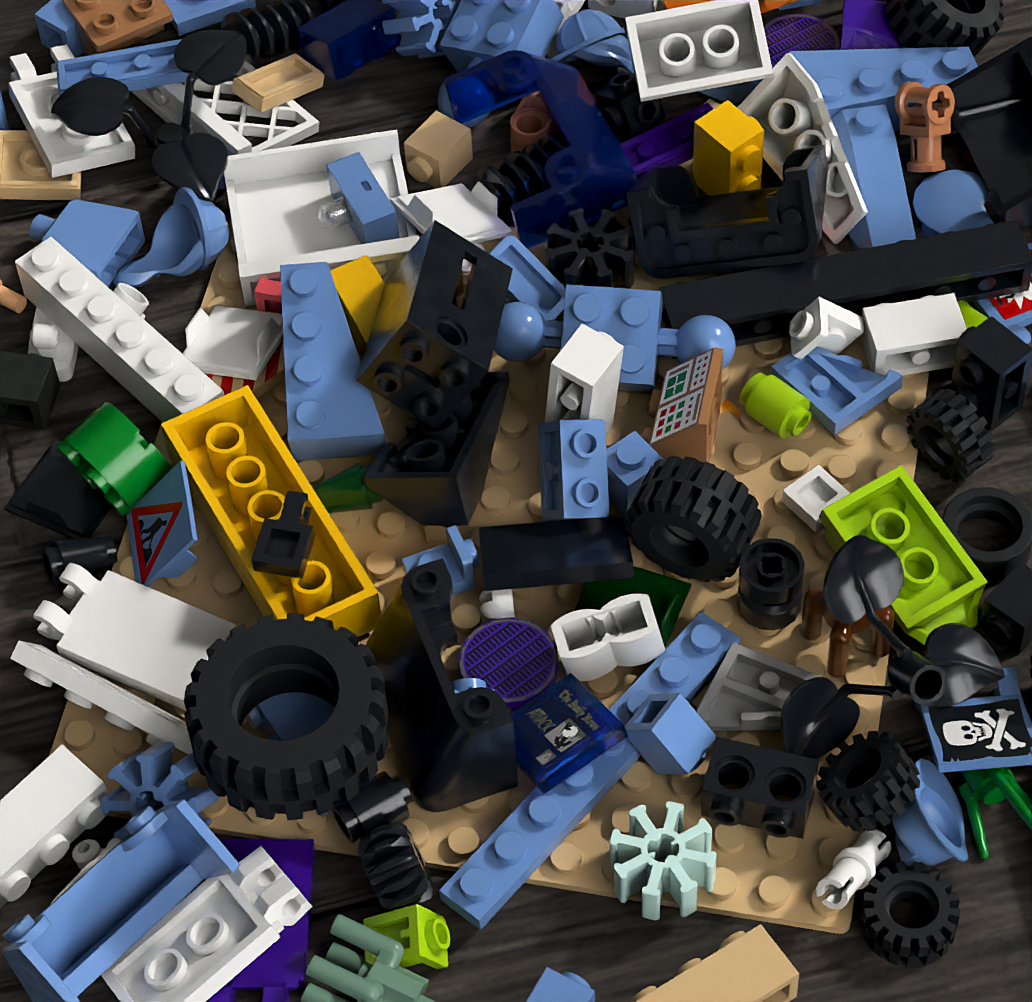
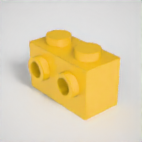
M728 100L694 122L693 176L697 186L709 196L761 189L764 129L755 118L747 116Z

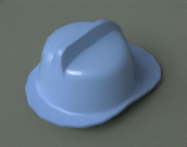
M919 759L914 763L920 773L917 775L920 780V786L913 789L916 797L912 803L907 801L902 803L906 809L903 814L899 816L894 811L891 815L896 831L895 842L901 861H904L907 866H912L914 861L921 862L927 866H933L952 857L965 862L969 857L965 845L962 809L956 793L944 774L938 773L937 766L929 760Z

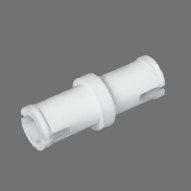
M877 829L865 830L852 847L845 848L839 852L833 861V869L818 882L816 887L818 897L822 896L829 888L831 890L821 901L823 905L835 910L842 909L857 890L868 886L869 881L876 874V867L891 851L890 841L885 842L880 849L877 847L886 838L883 832Z

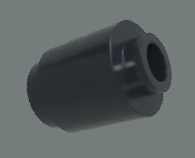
M381 771L369 783L359 784V793L348 802L344 803L340 798L341 802L334 805L332 810L340 829L351 843H354L371 833V830L383 824L387 826L408 817L409 809L407 805L413 802L409 789L399 775L391 778L385 771Z

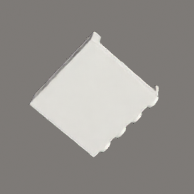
M397 130L228 156L224 176L245 307L256 305L254 291L260 278L281 281L280 265L327 262L329 269L333 270L367 255L385 283L389 275L420 239L416 233L415 226L394 207L397 214L399 238L361 244L331 195L326 164L360 152L389 201L391 198L407 195L408 190L400 156Z

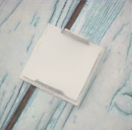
M480 181L476 183L472 191L461 183L390 199L391 204L422 234L425 233L434 220L473 244L511 236L513 233L497 217V197Z
M215 305L210 314L207 315L202 308H199L185 329L187 347L182 354L203 373L256 380L283 339L282 314Z

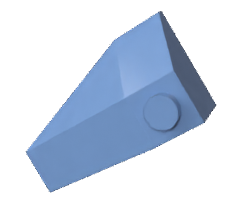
M886 104L841 110L831 120L868 211L848 233L850 244L854 249L892 244L901 240L916 239L896 137Z

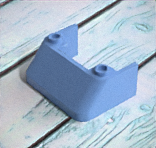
M184 799L163 806L155 812L149 805L142 809L124 826L129 834L34 920L29 914H26L3 934L8 944L1 952L32 1002H80L77 998L78 995L203 880L233 873L240 866L238 861Z

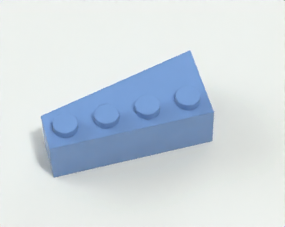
M314 262L280 265L288 442L295 461L377 455L378 451L386 445L385 434L370 389L356 381L361 362L328 263Z

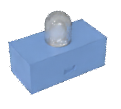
M360 152L326 164L330 192L334 200L321 205L318 209L317 220L319 224L326 229H335L349 223L361 244L399 238L396 210Z

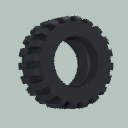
M287 613V619L273 620V615L257 618L258 624L246 627L245 623L230 630V638L226 641H223L221 638L217 639L206 650L208 660L202 658L198 660L191 672L192 682L186 686L184 695L186 708L184 716L194 759L200 774L206 776L208 787L219 797L227 795L229 805L241 812H247L249 807L255 808L256 817L270 820L274 819L275 813L286 814L287 820L303 819V812L316 810L317 814L321 815L333 810L332 803L341 798L345 803L359 793L358 783L360 781L364 784L369 783L378 771L377 761L385 757L388 747L387 733L390 731L382 672L380 668L376 667L375 656L368 646L364 644L358 645L357 636L347 628L340 627L335 631L333 621L315 616L313 621L304 620V614ZM301 692L312 694L326 700L335 708L331 716L319 728L296 739L283 741L268 740L257 737L241 727L244 719L254 707L270 697L283 693Z

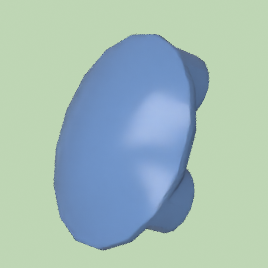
M954 169L937 172L921 182L915 190L913 208L917 218L922 222V231L927 237L948 231L955 232L982 227L993 223L983 205L990 198L987 194L988 188L982 176L973 172Z

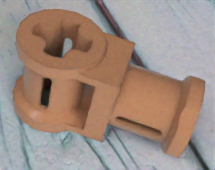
M908 81L902 84L896 93L895 110L900 118V135L910 136V161L907 162V171L922 173L945 170V160L942 159L941 135L951 133L950 117L955 105L954 94L947 85L935 84L930 88H926L919 82ZM937 99H940L942 101V103L932 102L936 101ZM908 102L917 103L912 107L907 105Z

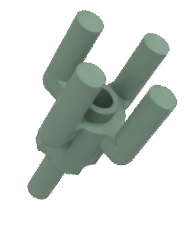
M338 914L330 934L376 955V961L373 965L365 962V956L333 942L326 958L323 959L314 955L306 970L307 976L357 999V1002H437L424 996L429 984L428 979L399 966L404 954V949L400 942L341 914ZM312 983L308 984L301 998V1002H350Z

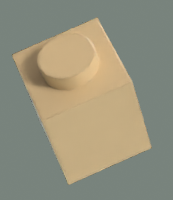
M435 111L404 141L407 172L419 182H426L435 188L445 187L473 159L471 129Z

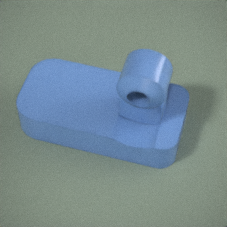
M507 236L489 253L490 255L513 268L506 296L510 302H524L532 305L542 314L545 320H554L564 310L566 288L516 237Z

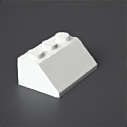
M714 0L625 17L628 44L641 102L773 77L758 0Z

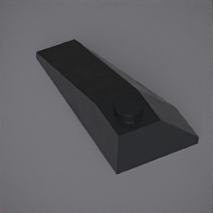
M487 372L437 430L422 420L414 418L405 426L407 435L399 443L388 442L378 451L364 477L366 486L422 526H443L446 528L454 525L457 527L468 526L482 496L510 382L509 372Z

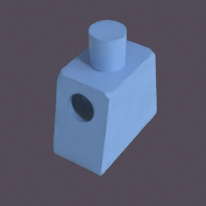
M77 199L69 201L57 219L38 214L30 226L31 239L42 243L49 237H52L110 290L114 287L113 280L116 274L133 260L145 243L138 211Z

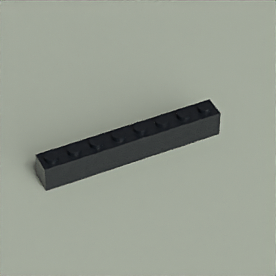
M1017 220L990 223L982 227L961 231H948L924 238L901 240L896 243L871 248H858L850 252L823 257H811L799 263L767 266L733 274L726 273L717 277L691 282H678L670 286L659 287L663 299L661 325L662 328L680 329L687 320L695 316H716L726 322L731 328L735 337L736 347L790 337V321L799 311H803L818 297L862 317L863 308L876 306L881 303H896L920 299L929 295L939 296L954 293L957 301L972 302L1029 291L1032 275V255Z

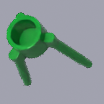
M1000 767L961 771L966 783L961 785L958 791L966 803L974 841L976 842L978 855L981 859H987L989 851L978 800H983L986 805H993L1007 799L1028 828L1032 830V800L1017 783L1010 769Z

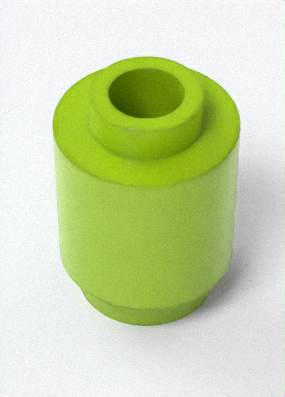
M761 372L755 374L748 380L740 393L739 403L745 407L746 414L782 439L788 438L792 434L794 436L799 435L811 420L812 413L809 411L810 400L774 375L766 376Z

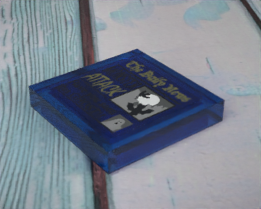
M572 673L510 714L514 722L517 767L543 794L628 737L623 723Z

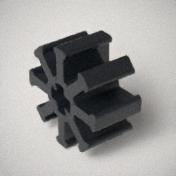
M582 208L569 212V231L558 227L556 223L550 225L547 230V248L545 249L546 268L561 284L565 283V288L566 284L613 288V283L631 289L634 284L635 265L633 228L627 225L625 229L616 231L615 212L602 209L601 218L594 228H588Z

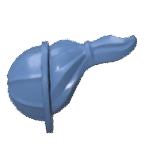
M592 9L582 10L567 18L560 28L556 40L558 55L546 62L547 69H553L582 59L585 62L599 66L625 68L628 72L634 74L628 40L624 37L626 33L624 28H621L610 15Z
M180 188L175 195L173 205L168 207L159 219L153 234L150 251L145 257L130 262L120 269L113 280L114 286L116 287L119 283H125L136 288L145 285L154 276L158 277L160 274L186 276L196 270L207 269L209 264L219 257L229 239L228 222L225 219L224 213L212 202L198 199L190 188Z

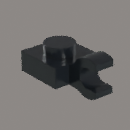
M288 491L280 519H264L251 559L254 571L303 578L315 539L314 528L308 525L311 507H305L308 494Z

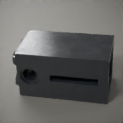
M434 220L385 281L356 381L437 430L489 371L513 268ZM463 259L472 263L460 309L457 307L455 289Z

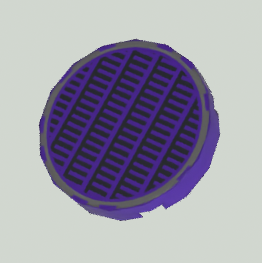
M787 14L774 18L763 26L772 69L789 51L840 50V38L834 28L822 19L814 16Z
M512 617L494 619L477 627L465 639L459 654L461 679L477 678L484 680L486 687L494 689L495 692L500 694L507 708L511 707V711L525 710L543 701L553 690L559 670L557 646L547 631L531 621Z

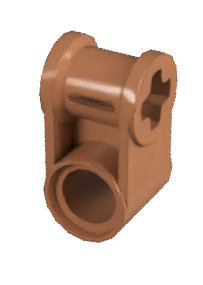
M528 85L520 104L510 119L511 153L514 151L522 152L526 145L537 144L539 139L544 136H551L558 140L559 131H565L570 121L573 110V96L565 93L560 97L539 91L537 85Z

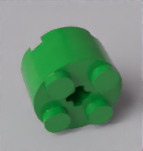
M104 402L56 448L74 467L79 466L75 469L76 473L93 490L98 488L103 492L105 500L121 516H124L172 468L159 450L152 443H147L139 434L140 430L111 403Z

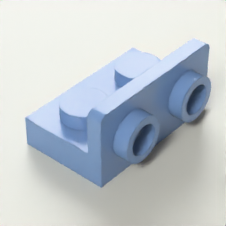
M557 420L538 424L542 521L607 517L609 515L604 420Z

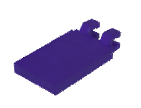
M219 839L238 863L262 846L312 905L316 852L314 839ZM312 907L293 926H283L285 929L279 933L280 938L209 998L208 1002H236L237 990H263L262 1002H290V990H305Z

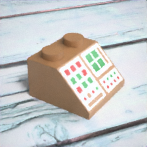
M712 348L666 370L662 389H653L650 416L655 417L653 426H645L642 438L664 460H667L670 456H678L682 459L687 456L710 463L721 410L723 349Z

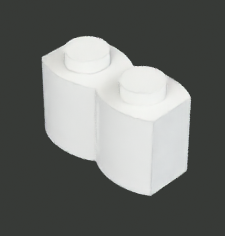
M629 594L618 597L605 604L600 610H576L563 615L551 625L561 661L570 681L582 682L600 678L612 671L617 665H642L656 659L665 651L649 596L646 594Z

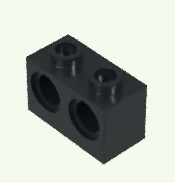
M716 737L702 787L701 816L710 817L713 821L726 826L740 824L762 829L768 835L778 838L792 836L803 839L816 789L819 760ZM737 783L743 786V788L731 790L723 785ZM784 794L793 797L794 800L784 802L774 797Z

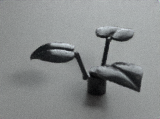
M201 30L187 35L179 42L174 52L175 64L179 70L190 73L186 79L181 125L166 123L159 127L156 134H152L134 107L126 104L129 98L128 87L124 83L108 77L88 78L66 89L54 102L51 108V116L59 119L69 129L88 136H100L117 129L123 122L124 114H127L146 138L147 146L155 148L152 156V165L155 173L177 190L183 187L190 188L198 199L212 202L217 185L227 166L228 153L224 143L217 137L205 133L191 134L190 116L194 84L198 78L212 86L220 85L233 78L245 61L247 54L246 39L242 34L240 35L234 31Z
M863 534L854 536L839 548L829 563L823 585L824 600L830 613L844 624H852L866 614L872 626L897 651V654L892 657L887 667L890 686L848 683L838 689L831 680L825 677H815L802 682L788 695L782 707L780 721L784 752L818 759L845 741L853 732L860 715L858 704L848 697L850 694L889 696L896 701L904 694L921 705L932 704L938 707H947L958 704L983 687L1005 677L1003 668L987 641L976 631L960 623H947L935 628L926 638L924 645L925 657L904 645L879 619L875 611L891 605L900 593L904 582V571L900 558L889 546L879 541L868 538Z

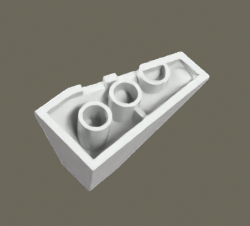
M786 53L772 69L773 77L764 78L737 108L747 116L755 118L764 129L763 158L782 181L783 164L794 150L825 145L828 178L822 230L834 244H838L868 211L818 84L791 53Z

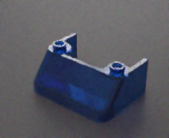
M512 50L444 78L454 120L461 124L534 92H538L567 148L550 156L545 164V176L550 189L510 206L518 240L527 249L547 241V230L552 223H556L558 227L569 231V212L582 208L587 224L600 218L602 209L614 212L628 206L626 193L637 182L636 174L584 79L576 68L524 51Z

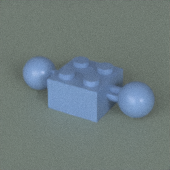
M461 0L439 44L458 72L446 79L439 89L437 102L440 113L468 128L474 127L487 118L492 108V92L487 84L489 80L528 87V85L532 84L564 18L554 0Z
M566 284L563 321L545 320L535 307L524 302L505 304L494 352L501 358L511 362L527 361L535 357L542 348L562 350L580 325L584 324L597 332L607 333L617 343L624 346L618 391L652 393L653 389L656 388L658 356L678 357L680 363H683L712 348L723 349L724 369L734 356L736 342L728 324L712 315L695 316L687 320L680 329L661 328L663 307L661 291Z

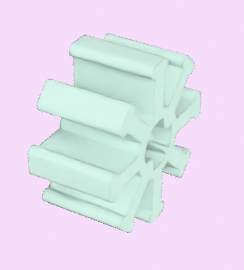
M672 801L666 803L664 827L658 829L655 828L647 816L646 806L639 805L629 811V835L621 834L619 829H614L610 838V868L614 870V893L620 902L625 903L627 902V897L642 890V917L647 919H660L662 893L670 892L680 907V916L686 917L697 910V886L704 887L707 892H711L715 884L717 854L715 851H711L712 828L704 818H701L699 824L683 832L684 805Z

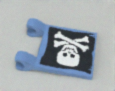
M1014 667L1003 668L1005 677L997 681V686L994 687V696L967 698L958 704L947 707H938L932 704L921 705L914 701L915 708L920 712L938 773L1032 765V723L1021 696L1018 676Z

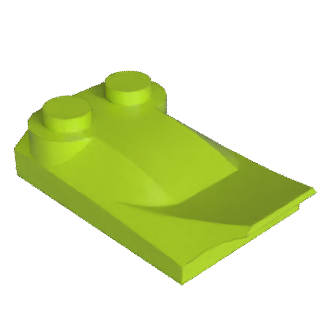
M902 465L822 509L819 519L825 526V538L828 545L837 552L852 537L863 534L868 538L889 546L898 555L903 566L904 582L899 595L888 607L894 611V620L906 634L925 645L928 635L935 628L943 624L960 623L971 629L978 625L979 601L987 580Z

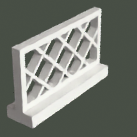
M245 60L236 75L242 76L256 69ZM197 79L194 84L195 91L214 92L213 99L198 98L193 94L190 116L191 134L205 133L217 137L226 146L228 156L291 146L319 132V121L294 100L260 113L244 100L243 102L219 100L220 93L236 95L232 92L233 81L212 86ZM186 81L132 91L134 95L164 121L181 125ZM216 113L241 115L240 121H225ZM246 117L271 118L270 125L246 123ZM277 119L293 120L299 125L293 128L276 126ZM243 135L268 138V140L252 147V144Z

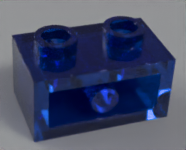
M346 0L297 28L305 60L335 81L350 76L354 70L373 59L383 57L387 51L400 44L401 35H386L382 25L384 20L397 18L395 9L389 4H383L382 0Z

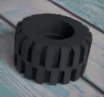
M886 0L888 6L885 8L886 16L891 19L889 25L892 31L898 34V40L908 48L969 47L973 57L1000 30L1003 25L1002 21L1005 18V11L1001 8L1004 5L1002 0Z
M670 456L667 460L660 459L650 467L624 516V522L627 524L625 527L627 535L633 539V545L645 554L644 556L651 562L682 578L709 583L710 580L715 582L724 581L726 577H732L740 564V556L746 547L750 545L760 525L762 515L761 510L757 508L759 503L756 498L748 493L749 489L742 482L737 481L734 475L726 470L723 471L717 468L716 465L707 461L702 462L687 456L684 459L678 456Z

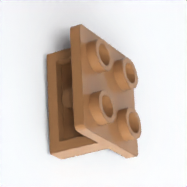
M62 0L63 5L77 23L85 56L125 48L165 30L164 24L173 20L172 11L163 0Z

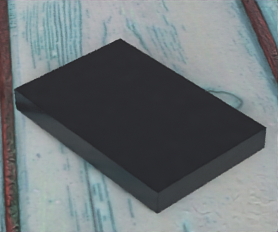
M624 515L479 527L484 590L494 591L630 579L634 577L633 559L629 538L625 530Z

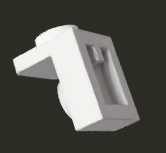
M818 297L803 311H799L790 321L789 333L791 335L792 356L801 360L817 346L827 349L834 355H838L864 333L863 317Z

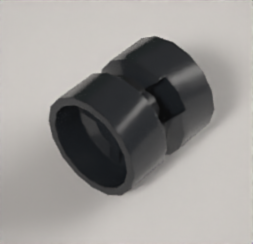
M775 538L757 540L746 547L740 556L737 607L741 617L748 624L758 629L773 631L785 628L793 623L800 613L805 562L801 552L793 544Z

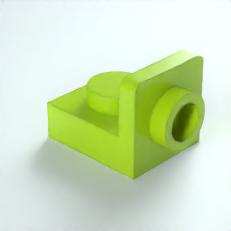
M418 904L363 919L364 926L402 944L404 954L399 966L405 968L424 963L437 970L448 967L447 948L450 945V933L443 916ZM365 950V962L373 965L377 956Z

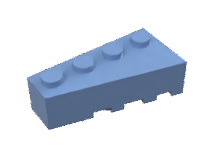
M969 47L789 51L818 84L831 118L843 109L886 104L894 131L900 130V118L895 110V96L902 84L908 81L919 82L926 88H930L935 84L947 85L978 67ZM937 99L932 103H942V101ZM908 102V103H907V105H908V106H911V107H912L913 105L917 104V103H911V102Z

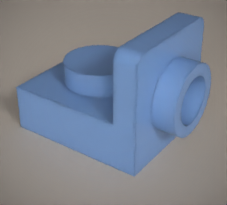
M456 525L446 528V544L402 558L405 575L417 566L443 558L452 579V596L474 589L473 568L480 566L479 558L472 540L467 539L463 541Z

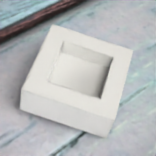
M818 465L783 490L782 502L815 532L824 526L819 519L822 509L847 496L850 492Z

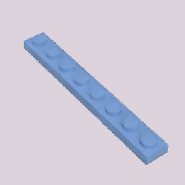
M700 612L599 719L596 726L600 727H597L596 730H592L593 728L595 729V727H592L589 730L591 734L587 732L588 736L580 740L444 884L439 890L440 900L481 930L642 756L621 730L650 694L681 693L691 703L714 678L731 644L734 642L740 645L741 638L703 612Z

